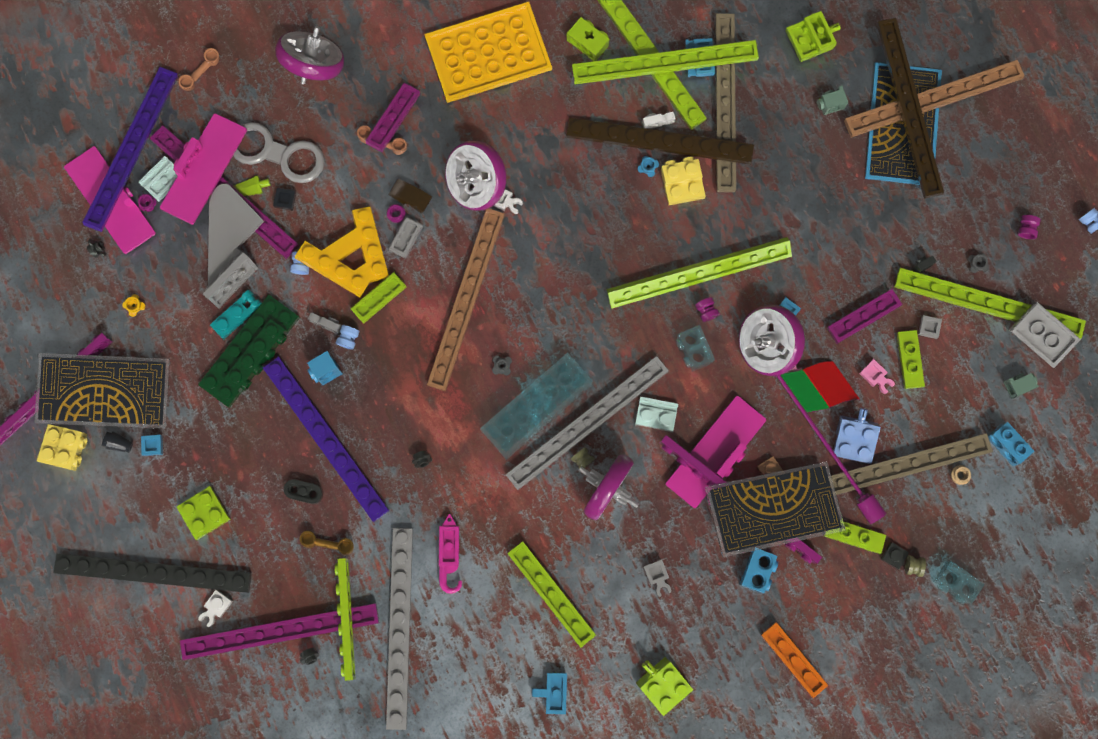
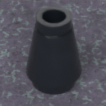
M107 431L103 438L102 446L106 447L107 450L130 453L133 442L114 431L112 433Z

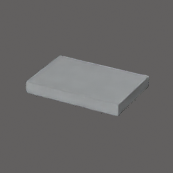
M1035 302L1009 330L1053 368L1081 340L1038 302Z

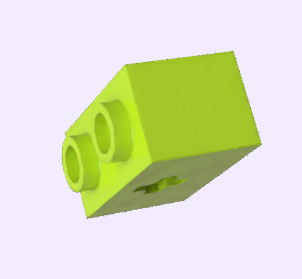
M582 17L567 32V41L593 61H597L609 47L610 39L604 31L597 30L591 21L584 20Z

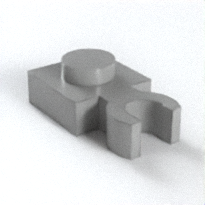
M312 312L310 313L308 320L311 323L340 335L341 326L338 320L331 317L326 319Z
M662 560L643 567L650 585L656 583V594L658 597L662 596L660 593L662 587H665L667 592L671 593V587L664 581L669 576Z

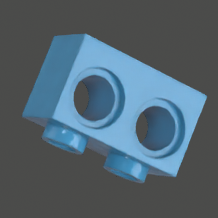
M328 351L307 362L310 367L307 371L316 383L320 382L322 385H325L343 374Z
M1008 422L999 425L988 435L989 441L1012 466L1021 464L1034 452Z
M752 548L739 585L761 594L765 593V590L769 591L772 580H770L771 573H775L779 561H776L777 556L758 548ZM762 556L768 560V565L765 568L759 565V559ZM755 575L761 577L762 582L759 586H755L752 582V578Z

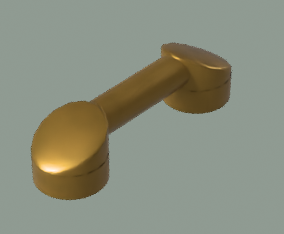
M304 531L299 538L300 543L306 548L319 546L339 550L345 556L351 554L354 550L353 542L347 538L342 539L340 542L316 538L311 531Z

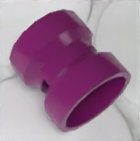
M1033 215L1021 216V228L1018 230V236L1024 239H1036L1038 236L1037 227L1040 225L1041 219Z
M712 297L695 304L697 311L701 313L702 322L710 321L720 315L718 309L714 307Z

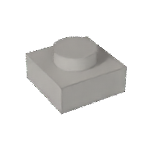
M923 315L918 335L938 339L942 319Z

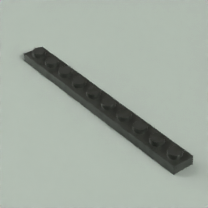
M57 553L53 572L57 574L245 593L250 591L252 573Z

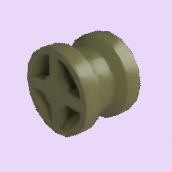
M585 447L575 454L571 460L578 464V469L580 467L585 469L595 458L589 455L588 449Z
M908 555L905 562V574H916L918 577H923L926 569V559L924 557L917 559Z

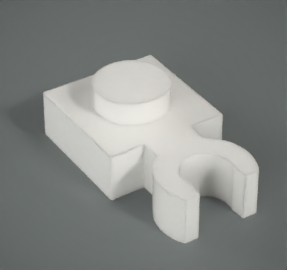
M674 112L664 115L652 113L643 118L642 126L644 129H655L662 127L664 124L675 123L674 119L676 118Z
M505 189L501 199L494 206L505 211L506 207H509L512 213L518 214V209L513 206L514 204L522 205L523 201L519 198L512 199L513 193Z
M215 590L204 605L208 611L202 613L198 620L203 621L208 616L210 621L207 627H211L215 623V616L217 615L221 618L233 601L220 591Z

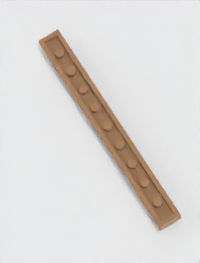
M1018 60L921 92L917 95L922 113L1024 78V73ZM895 101L848 117L844 122L852 138L901 121L902 116L898 102Z
M489 208L485 211L427 386L445 392L447 390L505 213Z

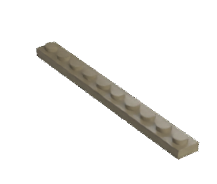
M716 13V45L735 43V14ZM735 63L716 66V139L736 142ZM716 160L717 192H736V162Z
M986 433L848 471V473L859 488H864L992 453L993 450ZM844 472L828 477L833 496L856 490Z

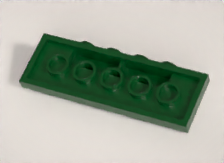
M268 295L198 385L230 408L243 390L246 391L251 386L253 377L262 372L264 363L272 359L278 345H282L286 341V335L300 317L271 295Z

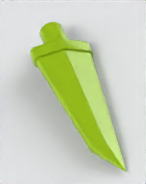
M255 176L233 187L243 196L263 194L262 188L271 186L269 178L260 181L259 176Z

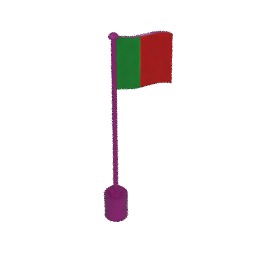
M833 361L822 362L800 371L777 376L860 495L857 506L868 522L873 524L884 517L887 513L873 494L862 493L807 414L825 410L845 401L860 400Z

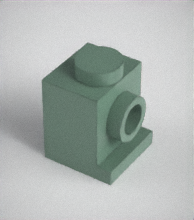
M839 86L836 91L829 90L823 93L820 99H817V106L819 110H822L823 115L843 110L848 104L843 86Z
M1021 373L1003 382L1011 399L1039 387L1037 385V378L1033 373L1026 376L1024 373Z

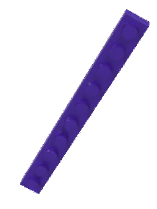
M159 67L83 220L84 226L100 232L103 231L178 78L177 73Z
M277 357L263 367L370 519L375 522L388 513L389 509L282 360Z

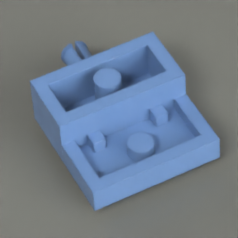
M860 408L858 419L840 416L833 449L837 457L872 464L881 427L878 423L865 420L868 409Z

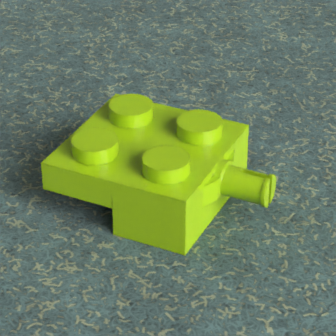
M822 11L805 17L799 23L787 27L785 31L800 62H803L834 49L837 42L832 33L840 30L841 27L838 22L828 26Z
M666 657L654 667L649 660L642 664L647 673L636 684L663 716L693 691L692 687Z

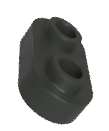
M293 479L284 485V494L293 500L316 504L323 497L322 489L315 484ZM294 486H297L298 491L296 493H292V488ZM312 491H316L317 493L316 497L311 498L310 493Z

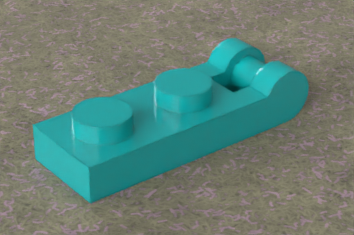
M247 290L233 305L214 320L210 326L224 340L255 313L262 302L254 297V293L251 290ZM247 302L251 304L248 308L244 306Z

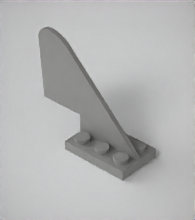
M228 184L217 186L209 201L208 286L203 295L218 309L258 269L253 261L238 248L264 222Z

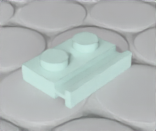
M164 156L138 182L159 202L167 195L177 178V174L173 170L174 164Z
M640 397L635 425L673 432L678 404Z

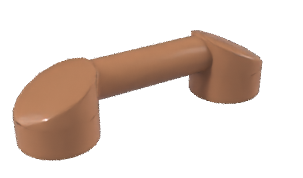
M209 48L204 52L205 61L191 76L182 75L179 78L178 83L183 90H193L198 78L210 66L218 64L220 57L216 49Z
M364 125L358 128L357 135L362 143L366 144V139L372 132L370 127ZM396 138L393 142L389 141L386 148L392 149L396 155H401L406 151L407 144L404 139Z

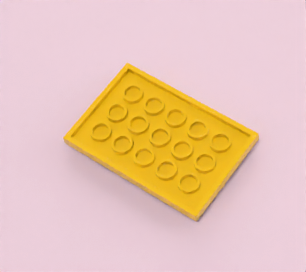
M529 2L424 34L447 103L552 70V65Z

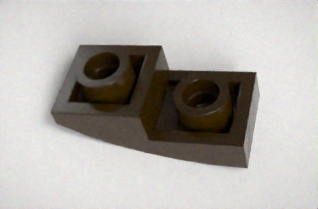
M400 179L396 180L388 194L404 205L406 203L421 214L432 199V196Z

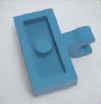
M547 673L546 689L532 688V697H546V714H566L567 673Z

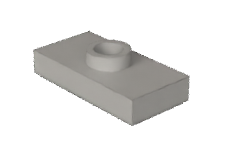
M405 217L389 247V251L406 259L423 225Z

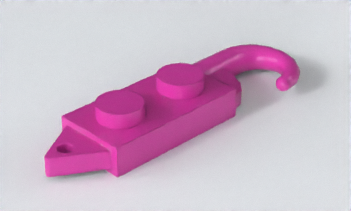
M450 514L443 525L439 526V585L444 592L453 594L462 587V580H459L458 585L454 588H450L447 585V574L457 571L459 567L460 527L456 525Z

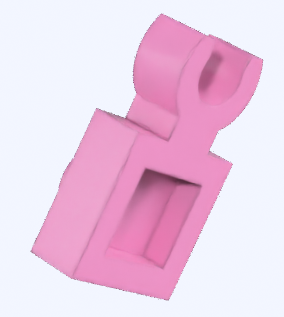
M874 359L859 373L872 387L878 384L879 390L883 394L888 392L884 387L885 384H889L891 387L895 385L893 380L884 377L888 372Z

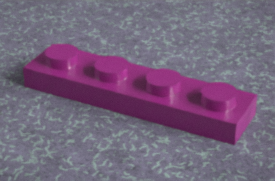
M403 83L366 139V144L383 152L420 96V91Z
M893 289L828 326L827 330L836 344L903 304Z

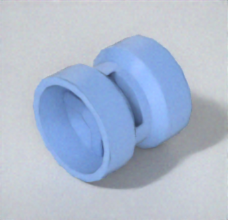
M1095 208L1079 219L1082 224L1087 226L1090 234L1098 229V211Z
M292 252L293 264L290 266V272L308 275L310 268L295 259L297 252Z
M341 325V334L337 338L336 344L353 350L355 347L354 340L358 337L360 331Z

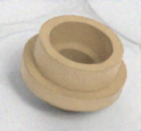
M959 465L951 471V478L954 483L964 485L970 481L971 472L966 466ZM958 472L963 473L962 479L958 477Z

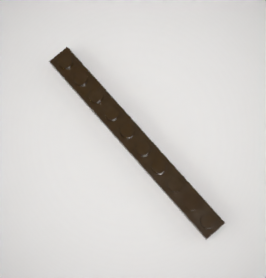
M891 18L878 21V32L923 197L925 199L943 195L942 182L897 19Z
M569 118L566 134L567 138L751 165L754 144Z

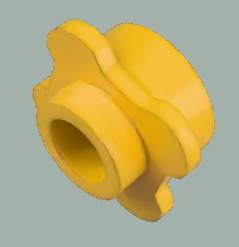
M136 294L127 298L122 304L123 308L129 311L131 317H135L137 312L145 309V303L141 302Z

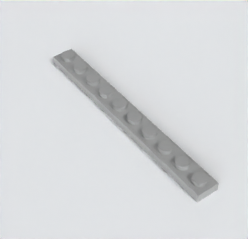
M656 356L513 468L506 476L515 488L519 490L658 381L669 370Z
M393 528L386 730L407 729L413 529Z

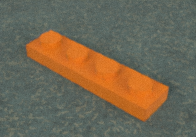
M777 622L761 634V637L812 698L816 697L828 686Z

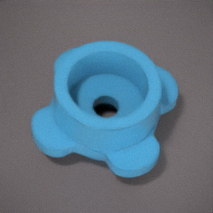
M644 156L641 165L638 166V172L645 173L648 177H653L655 169L659 167V162L651 157Z

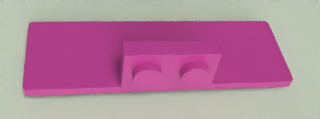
M213 114L199 140L192 137L184 145L181 157L176 159L173 170L177 174V178L163 200L160 209L193 225L244 138L247 129L220 115Z
M95 146L64 166L90 206L110 168ZM128 187L123 188L105 225L124 254L129 253L156 234L131 198L134 195Z
M736 396L690 454L720 478L724 476L727 478L734 470L732 468L733 464L736 461L739 463L746 455L744 453L747 448L746 445L766 422V418L739 396ZM680 465L665 485L691 507L696 508L712 488L707 485L708 481L703 477L700 479L692 473L693 469L688 465L686 467Z

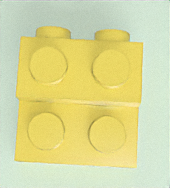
M687 157L683 159V162L676 163L675 160H670L664 163L665 165L661 167V174L668 206L705 199L699 159L694 160V157Z
M48 424L37 462L76 471L82 461V450L87 445V434Z

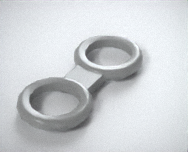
M249 122L241 125L247 131L253 130L263 134L265 146L259 154L251 157L244 156L237 148L233 156L239 162L253 165L261 163L266 159L281 165V170L286 178L296 183L311 182L322 172L325 162L323 152L314 143L302 140L285 146L274 142L270 131L260 123ZM299 149H308L316 155V166L305 175H297L291 172L288 165L292 153Z

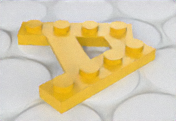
M371 207L352 210L355 229L322 251L304 241L296 253L295 259L356 296L361 297L369 283L385 280L389 276ZM361 248L365 264L356 270L339 262Z

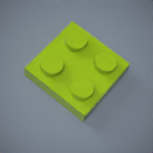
M211 486L176 507L195 540H199L231 520Z

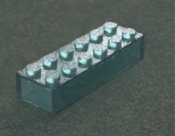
M567 352L483 425L480 431L504 459L507 460L593 385V380Z

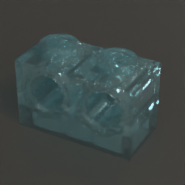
M700 325L678 334L676 344L680 351L683 350L685 365L687 368L690 367L692 372L715 361ZM688 336L693 337L695 344H688L685 338ZM700 354L703 357V361L696 362L693 359V355Z
M952 561L945 562L934 579V582L938 584L937 588L944 593H951L954 595L953 599L962 605L972 604L985 585ZM948 573H950L953 577V582L951 584L947 583L946 581V575ZM964 585H967L970 589L967 596L962 591Z

